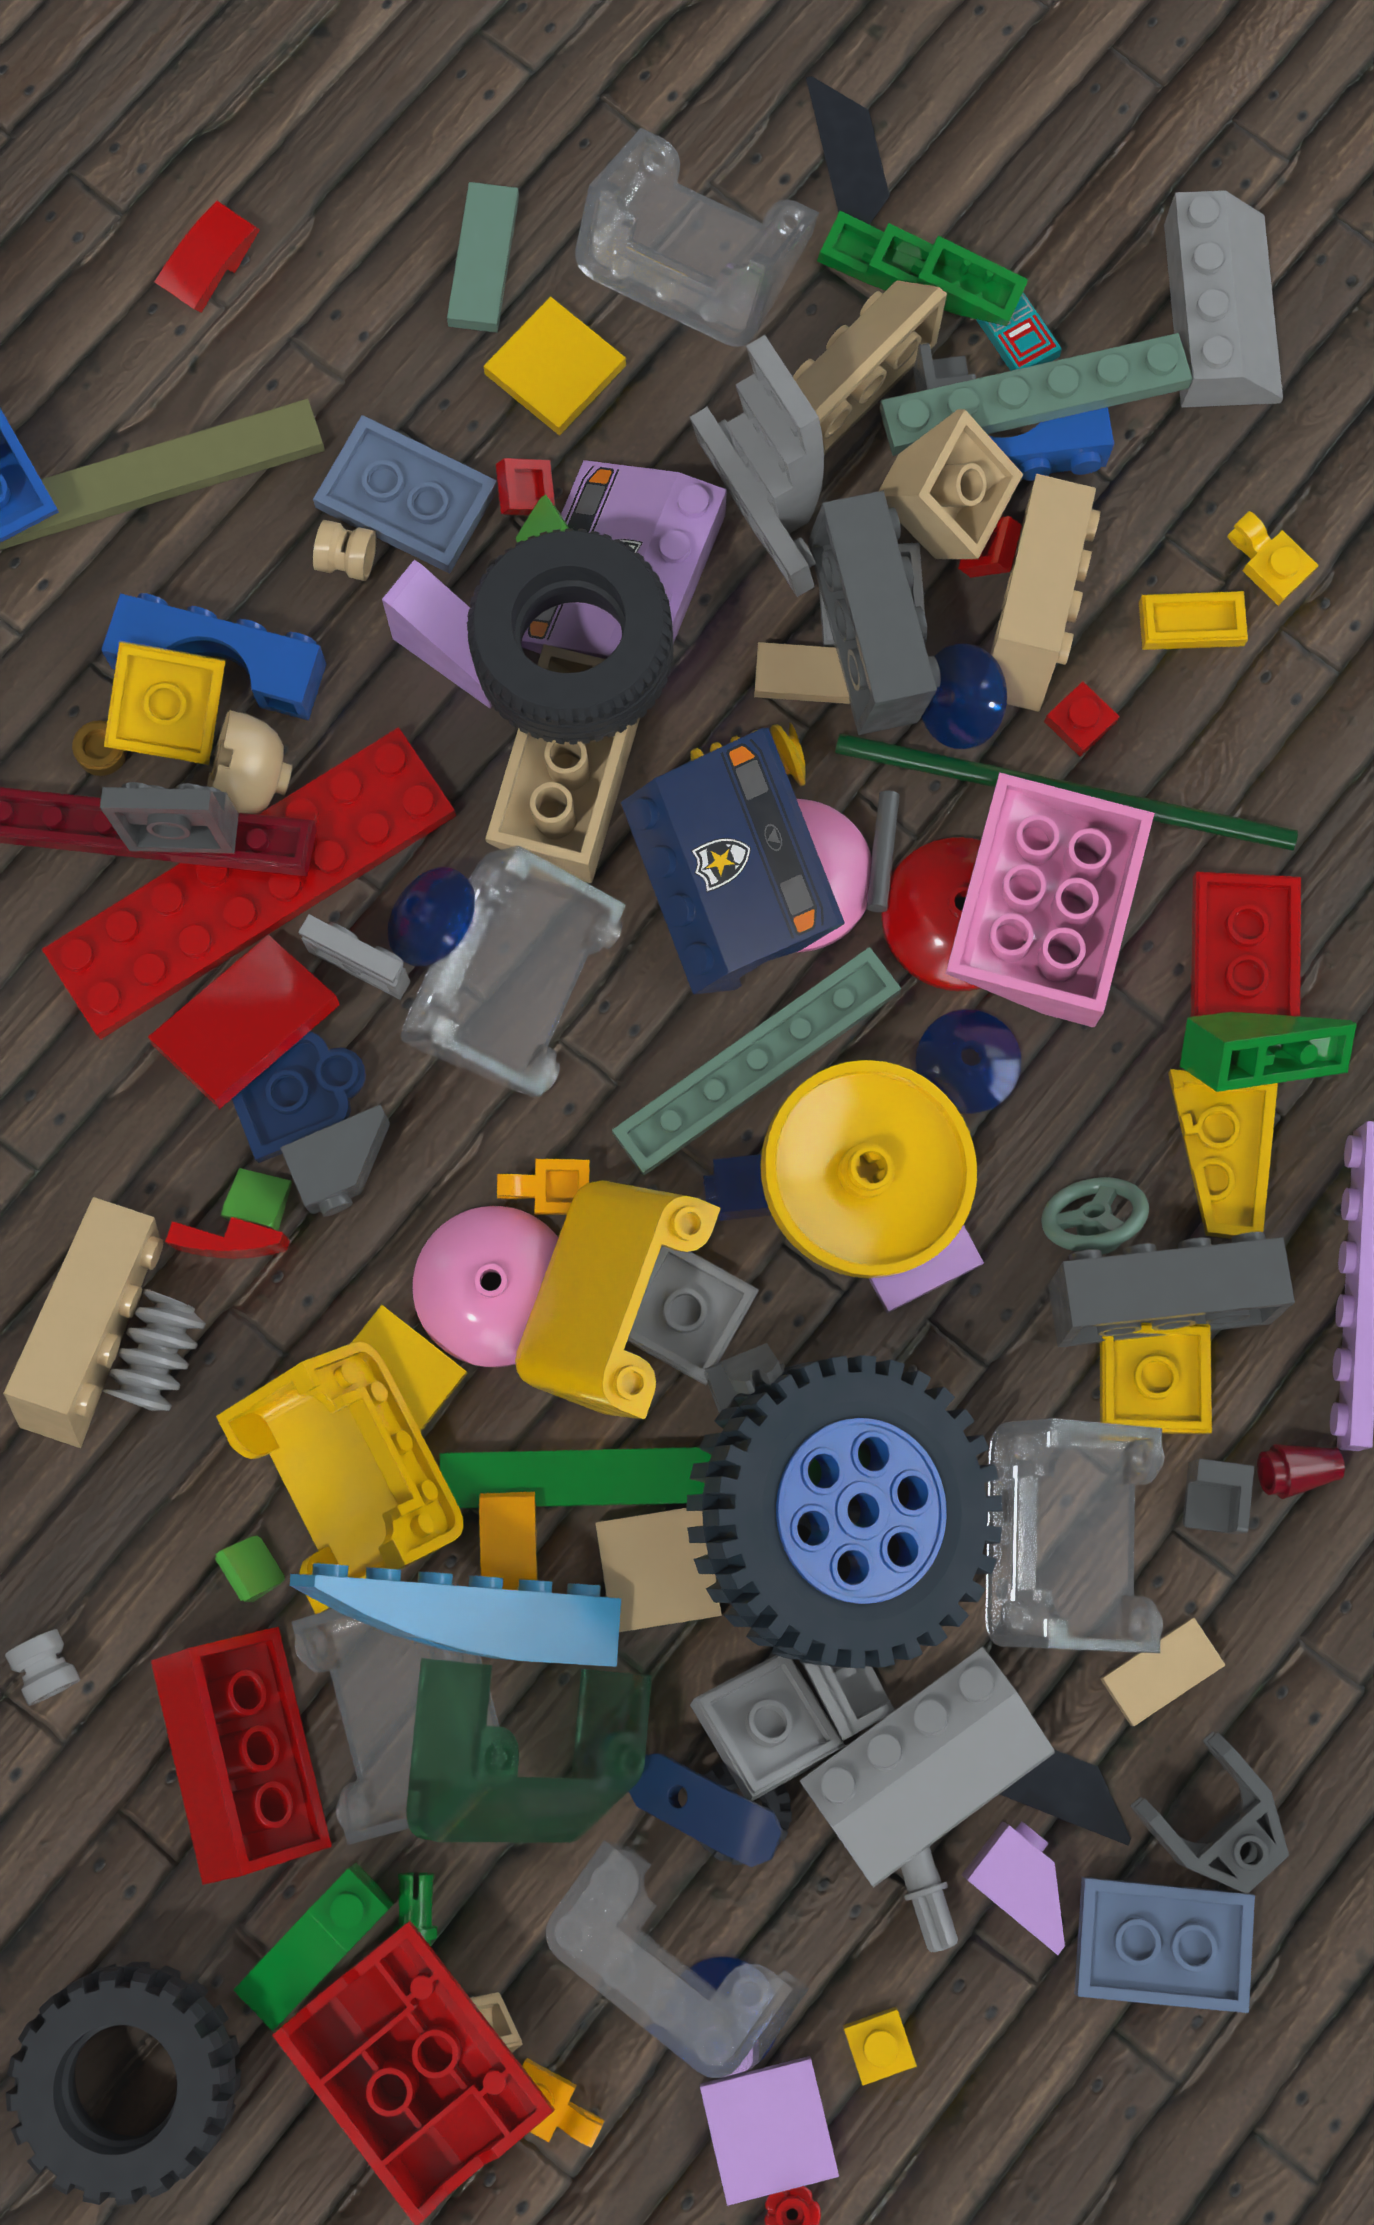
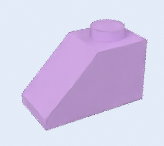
M1002 1821L962 1873V1876L1054 1953L1059 1955L1065 1947L1055 1862L1043 1853V1850L1049 1843L1022 1821L1016 1829Z

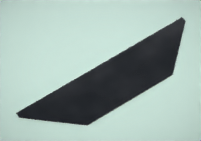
M812 76L806 77L838 213L842 211L870 225L890 195L869 110Z
M1055 1750L1053 1755L1000 1793L1002 1796L1127 1846L1130 1844L1131 1838L1099 1767Z

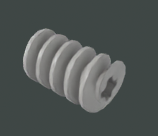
M145 1289L144 1295L155 1304V1307H139L136 1309V1316L147 1326L146 1328H128L127 1336L138 1347L119 1349V1357L129 1365V1368L111 1369L109 1376L121 1386L120 1390L104 1389L102 1392L151 1411H169L172 1405L160 1392L161 1390H179L180 1384L169 1374L170 1369H188L189 1366L177 1353L178 1349H196L198 1344L186 1334V1330L204 1329L206 1323L194 1313L195 1308L163 1294Z

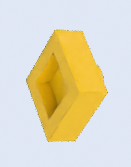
M896 2007L842 2025L863 2086L917 2067Z

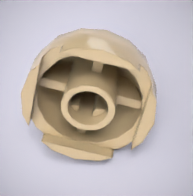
M232 710L227 712L214 753L216 757L212 773L209 772L206 786L227 792L238 813L258 814L268 807L275 793L285 795L292 772V765L283 762L284 746L277 732L265 721L242 712Z

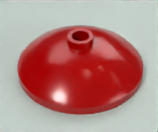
M952 837L930 842L909 854L898 865L891 876L887 911L881 912V922L886 942L892 954L903 968L920 981L936 988L949 991L982 989L946 974L962 911L956 907L954 900L959 897H966L981 840Z

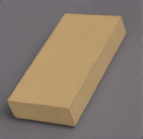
M758 642L754 697L850 704L836 648Z
M1193 1617L1172 1629L1100 1677L1130 1726H1135L1224 1667L1225 1663Z

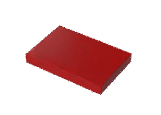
M1196 872L1193 876L1191 1017L1225 1012L1300 1016L1301 877Z
M267 935L151 1033L148 1039L155 1049L215 1106L221 1109L333 1012L340 1003L337 996L272 937Z

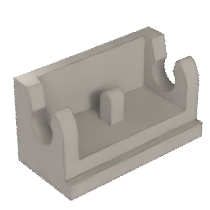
M802 1663L821 1703L842 1740L884 1719L894 1711L872 1667L865 1666V1669Z

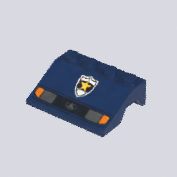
M761 728L658 776L621 802L693 994L736 990L742 986L739 978L767 961L801 951L845 924L769 728Z

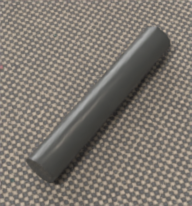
M881 791L879 793L866 906L872 912H885L888 908L900 795L894 791Z

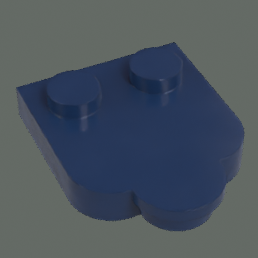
M309 1031L232 1098L250 1148L258 1163L283 1154L280 1149L282 1146L349 1118L351 1110L349 1099L360 1092L366 1079L364 1064L356 1053L346 1048L328 1049L320 1036Z

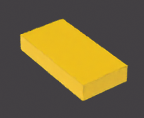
M1244 591L1142 595L1139 600L1142 650L1245 646L1248 641Z

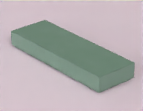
M469 182L447 314L448 327L498 333L519 201L518 188Z

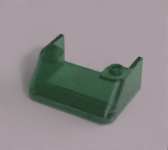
M421 1658L406 1805L407 1824L416 1837L435 1842H575L581 1839L640 1780L645 1766L652 1675L581 1669L572 1778L518 1777L519 1746L515 1736L504 1727L487 1726L492 1665Z

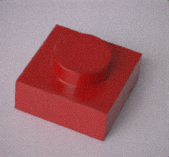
M503 458L496 463L501 514L530 515L537 502L545 494L555 506L550 460Z
M1010 516L1001 517L979 559H961L958 569L970 578L1009 573L1022 525Z
M1082 681L1046 715L1044 723L1081 757L1117 723L1120 716Z

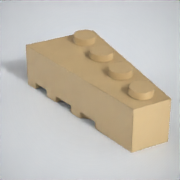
M1036 474L1026 506L1012 563L1013 567L1001 608L1002 612L990 653L991 659L983 681L980 698L1040 712L1056 663L1066 665L1074 636L1072 633L1064 632L1066 622L1075 623L1083 592L1074 590L1076 580L1084 582L1092 551L1083 549L1084 541L1093 542L1101 511L1092 509L1096 488Z
M95 1197L92 1198L3 1393L20 1428L78 1448L82 1447L111 1366L117 1356L129 1318L133 1317L139 1306L142 1296L141 1286L147 1270L155 1268L162 1252L163 1239L159 1237L154 1217Z

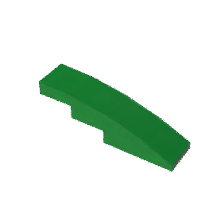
M839 211L817 259L819 263L885 291L896 281L940 287L947 293L944 311L1003 326L1008 325L1029 280L940 236H937L933 245L888 223L883 232L842 211Z

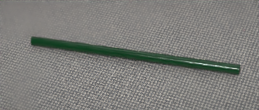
M839 733L835 754L990 787H996L1000 772L1154 813L1153 821L1291 851L1294 850L1298 838V830Z

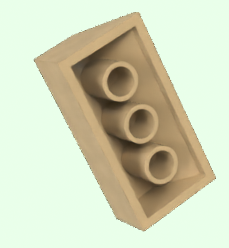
M896 281L884 293L880 291L875 292L862 307L860 317L850 327L843 325L837 329L826 345L827 350L816 361L813 359L805 361L796 371L793 378L819 417L824 455L915 365L919 344L929 343L930 349L937 344L947 293L940 287Z
M543 644L537 665L553 672L576 673L593 668L606 659ZM640 718L637 719V723L632 726L627 725L626 730L621 733L619 731L616 732L613 737L608 738L605 736L601 741L596 742L593 740L587 744H582V741L574 745H570L569 742L558 744L555 740L546 742L543 738L536 739L531 736V733L525 734L518 728L485 838L486 842L541 871L592 883Z

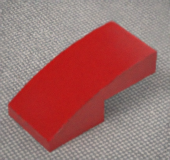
M216 201L199 218L176 247L156 278L155 283L194 310L202 313L226 270L228 269L233 273L236 272L260 229L221 202Z
M234 1217L230 1218L224 1237L172 1221L165 1240L168 1245L178 1251L206 1257L228 1259L255 1258L287 1251L291 1241L283 1232Z

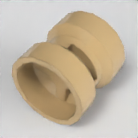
M323 519L314 544V570L326 573L341 570L345 571L349 578L366 581L374 562L377 543L376 531L361 527L350 531L344 529L341 523Z

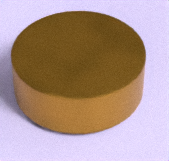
M101 720L83 725L76 732L72 743L73 754L80 766L86 772L96 776L109 775L119 770L125 763L128 754L126 750L104 747L107 721Z

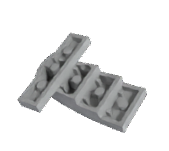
M763 335L746 346L754 374L736 384L744 413L729 422L724 419L717 423L709 408L705 407L690 416V420L698 443L725 483L746 521L772 557L796 597L815 587L810 567L816 563L804 540L799 537L793 541L789 534L809 522L818 502L824 473L823 437L818 415L767 337Z

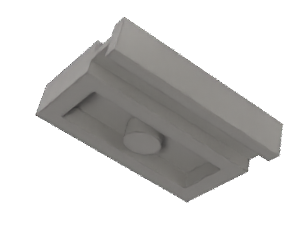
M308 914L298 933L303 936L302 941L309 953L401 1000L410 984V979L406 969L403 968L404 961L400 957L382 947L376 946L373 948L358 940V937L351 931L336 923L330 922L327 924Z

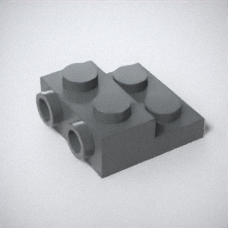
M138 782L125 783L121 788L102 787L100 808L129 851L233 854L235 852L239 814L227 792H222L213 787L190 783L179 784L175 789H166L161 786Z

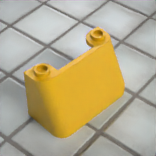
M603 1180L587 1183L581 1187L571 1202L516 1352L515 1365L517 1373L522 1380L532 1387L605 1415L645 1419L655 1393V1373L646 1360L625 1351V1345L661 1246L680 1252L698 1250L706 1244L711 1236L721 1208L695 1197Z
M353 1342L302 1361L216 1416L230 1446L240 1455L249 1459H256L270 1454L318 1549V1552L310 1555L302 1562L300 1574L312 1575L313 1563L349 1566L348 1577L365 1579L366 1567L402 1570L455 1541L462 1533L463 1516L384 1360L378 1351L367 1343ZM306 1595L316 1615L330 1608Z

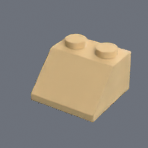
M958 409L898 454L879 491L884 490L888 508L894 507L896 509L900 523L935 559H979L1023 473L965 409Z

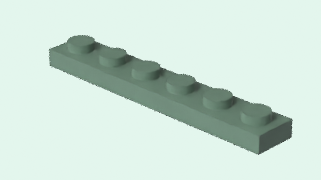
M1179 333L884 399L881 400L880 413L892 456H895L958 409H965L987 434H992L1189 389L1193 378Z
M870 947L612 1129L613 1136L640 1173L645 1176L900 994L901 987Z

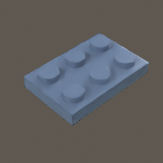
M361 415L314 496L313 501L315 508L353 527L374 530L378 539L450 574L496 494L498 486L497 480Z
M1082 1877L1074 1994L1078 1997L1249 2013L1255 1895L1237 1891Z

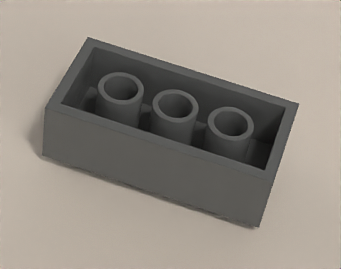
M884 490L822 503L808 540L810 552L816 563L814 568L849 694V701L858 735L918 723L935 695L937 688L940 687L941 682L937 660L934 656L928 657L923 640L927 636V623L924 611L921 606H914L910 588H913L914 585L912 565L907 556L901 557L897 542L901 535L899 517L894 507L888 508Z
M1248 1232L1233 1236L1232 1243L1211 1245L1210 1238H1193L1179 1242L1177 1244L1178 1249L1157 1251L1155 1244H1138L1124 1248V1255L1102 1257L1101 1250H1083L1068 1255L1069 1261L1062 1262L1048 1284L1057 1346L1059 1348L1101 1343L1105 1341V1339H1102V1336H1114V1341L1166 1335L1133 1333L1142 1329L1141 1323H1151L1153 1330H1172L1194 1324H1210V1331L1272 1324L1295 1303L1284 1238L1266 1239L1264 1232Z

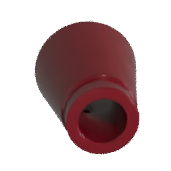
M1273 1444L1269 1451H1262L1258 1455L1257 1473L1260 1485L1267 1495H1277L1279 1498L1285 1499L1331 1483L1332 1481L1341 1480L1344 1477L1345 1465L1343 1456L1336 1447Z

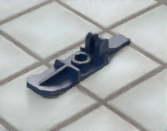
M602 1737L595 1738L586 1763L624 1783L638 1808L747 1866L754 1867L773 1859L783 1832L774 1811L734 1793L676 1762L673 1758L660 1753L637 1756ZM684 1787L687 1791V1802L682 1807L678 1800V1794L681 1788Z

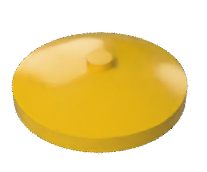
M859 1060L841 1063L818 1072L803 1082L783 1101L776 1111L764 1138L761 1154V1180L768 1208L776 1224L790 1243L803 1255L816 1264L839 1274L859 1278H883L907 1272L928 1262L943 1251L957 1236L969 1215L974 1200L977 1184V1162L973 1141L963 1117L946 1094L935 1084L920 1074L900 1065L883 1061Z

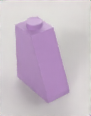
M414 559L382 599L393 640L488 708H491L492 704L486 698L476 675L469 649L467 615L470 607Z

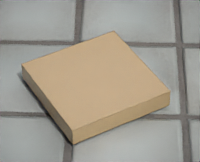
M687 1508L596 1522L606 1596L622 1598L619 1632L722 1616L720 1603L713 1602L706 1588L716 1583L715 1574H699L694 1562L695 1558L708 1554L706 1543H689L687 1527L703 1526L702 1511H686Z

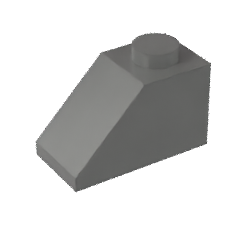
M381 1105L280 1147L302 1201L312 1215L320 1211L324 1217L339 1213L353 1204L352 1197L362 1193L390 1126Z

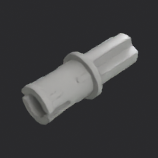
M929 1846L903 1865L901 1870L908 1894L904 1895L905 1901L912 1899L927 1949L930 1952H938L953 1947L957 1944L958 1937L942 1890L948 1888L947 1882L941 1883Z

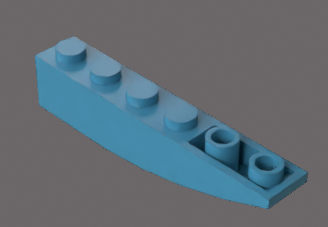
M313 1563L312 1575H290L289 1586L335 1611L391 1635L438 1649L493 1659L617 1667L622 1598L600 1597L601 1586L567 1583V1594L552 1593L553 1582L519 1580L518 1590L503 1589V1578L469 1576L468 1587L452 1585L453 1574L418 1572L417 1583L402 1582L401 1570L366 1567L365 1579L348 1577L349 1566Z

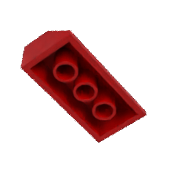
M279 1626L190 1647L151 1660L202 1885L244 1876L332 1847Z

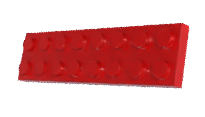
M399 727L258 814L314 821L317 831L308 876L179 863L42 949L100 1040L456 817L455 809Z

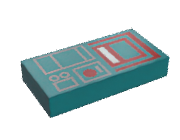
M1024 292L1007 326L976 319L1010 371L1052 362L1060 357L1062 348Z

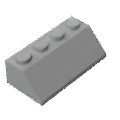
M1227 191L1177 192L1173 197L1167 214L1164 230L1174 334L1179 333L1193 378L1189 389L1180 391L1181 408L1281 403L1283 394L1265 216Z
M982 1646L802 1778L800 1782L874 1888L1053 1755L1055 1750L1017 1691Z

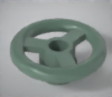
M1111 1177L1090 1178L1073 1183L1057 1192L1043 1209L1041 1224L1048 1239L1064 1249L1071 1251L1101 1250L1102 1254H1107L1117 1249L1120 1244L1126 1242L1141 1230L1148 1218L1149 1203L1144 1192L1131 1182ZM1096 1194L1091 1202L1084 1204L1080 1209L1060 1213L1064 1207L1074 1200ZM1117 1195L1128 1199L1133 1207L1130 1217L1125 1222H1122L1112 1214L1111 1204ZM1076 1227L1077 1235L1068 1233L1064 1229Z

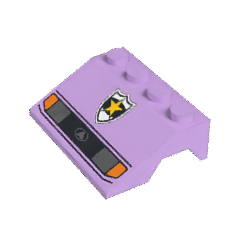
M583 460L561 516L570 529L573 528V531L585 529L587 533L596 531L600 535L607 534L612 537V540L618 539L623 541L625 546L629 545L634 549L635 553H639L644 557L645 562H649L653 572H656L660 577V582L663 583L665 594H667L669 599L674 644L725 518L727 489L679 472ZM579 602L564 603L544 611L535 618L525 631L521 645L523 648L540 654L543 644L607 659L618 646L622 638V629L619 622L611 614L597 606Z

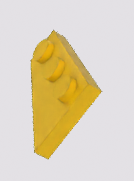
M1170 1069L1168 1075L1205 1235L1232 1239L1233 1236L1243 1233L1263 1232L1278 1083L1216 1092L1189 1072Z

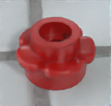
M806 2186L770 2194L766 2199L765 2207L768 2212L764 2218L765 2225H819L820 2205L817 2201H813L812 2192ZM791 2208L796 2209L798 2212L795 2219L787 2217V2211Z

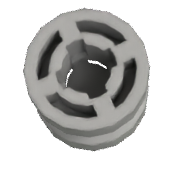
M57 1629L40 1634L5 1654L11 1670L26 1673L22 1677L24 1685L21 1691L28 1706L44 1701L81 1680L74 1664L66 1662L64 1657H57L62 1652L64 1646Z

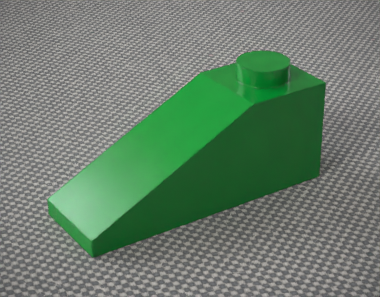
M1225 1012L1188 1017L1180 1067L1216 1092L1348 1073L1357 1024L1351 1020L1243 1012Z
M356 1862L307 1910L233 1990L273 2031L383 1917L395 1902Z

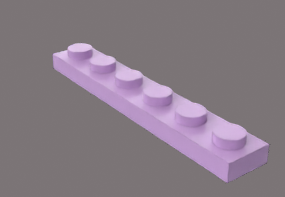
M1372 1121L1365 1122L1353 1131V1136H1348L1344 1150L1345 1166L1351 1168L1350 1188L1344 1190L1341 1204L1342 1219L1349 1220L1348 1241L1342 1242L1338 1259L1339 1271L1346 1274L1345 1295H1339L1336 1305V1324L1338 1327H1343L1342 1348L1336 1349L1333 1359V1378L1335 1381H1340L1339 1403L1335 1402L1331 1409L1330 1432L1332 1435L1337 1436L1338 1449L1361 1451L1373 1446L1374 1122Z

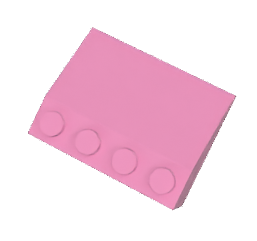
M999 772L946 974L1039 1013L1095 1027L1105 1010L1154 813Z

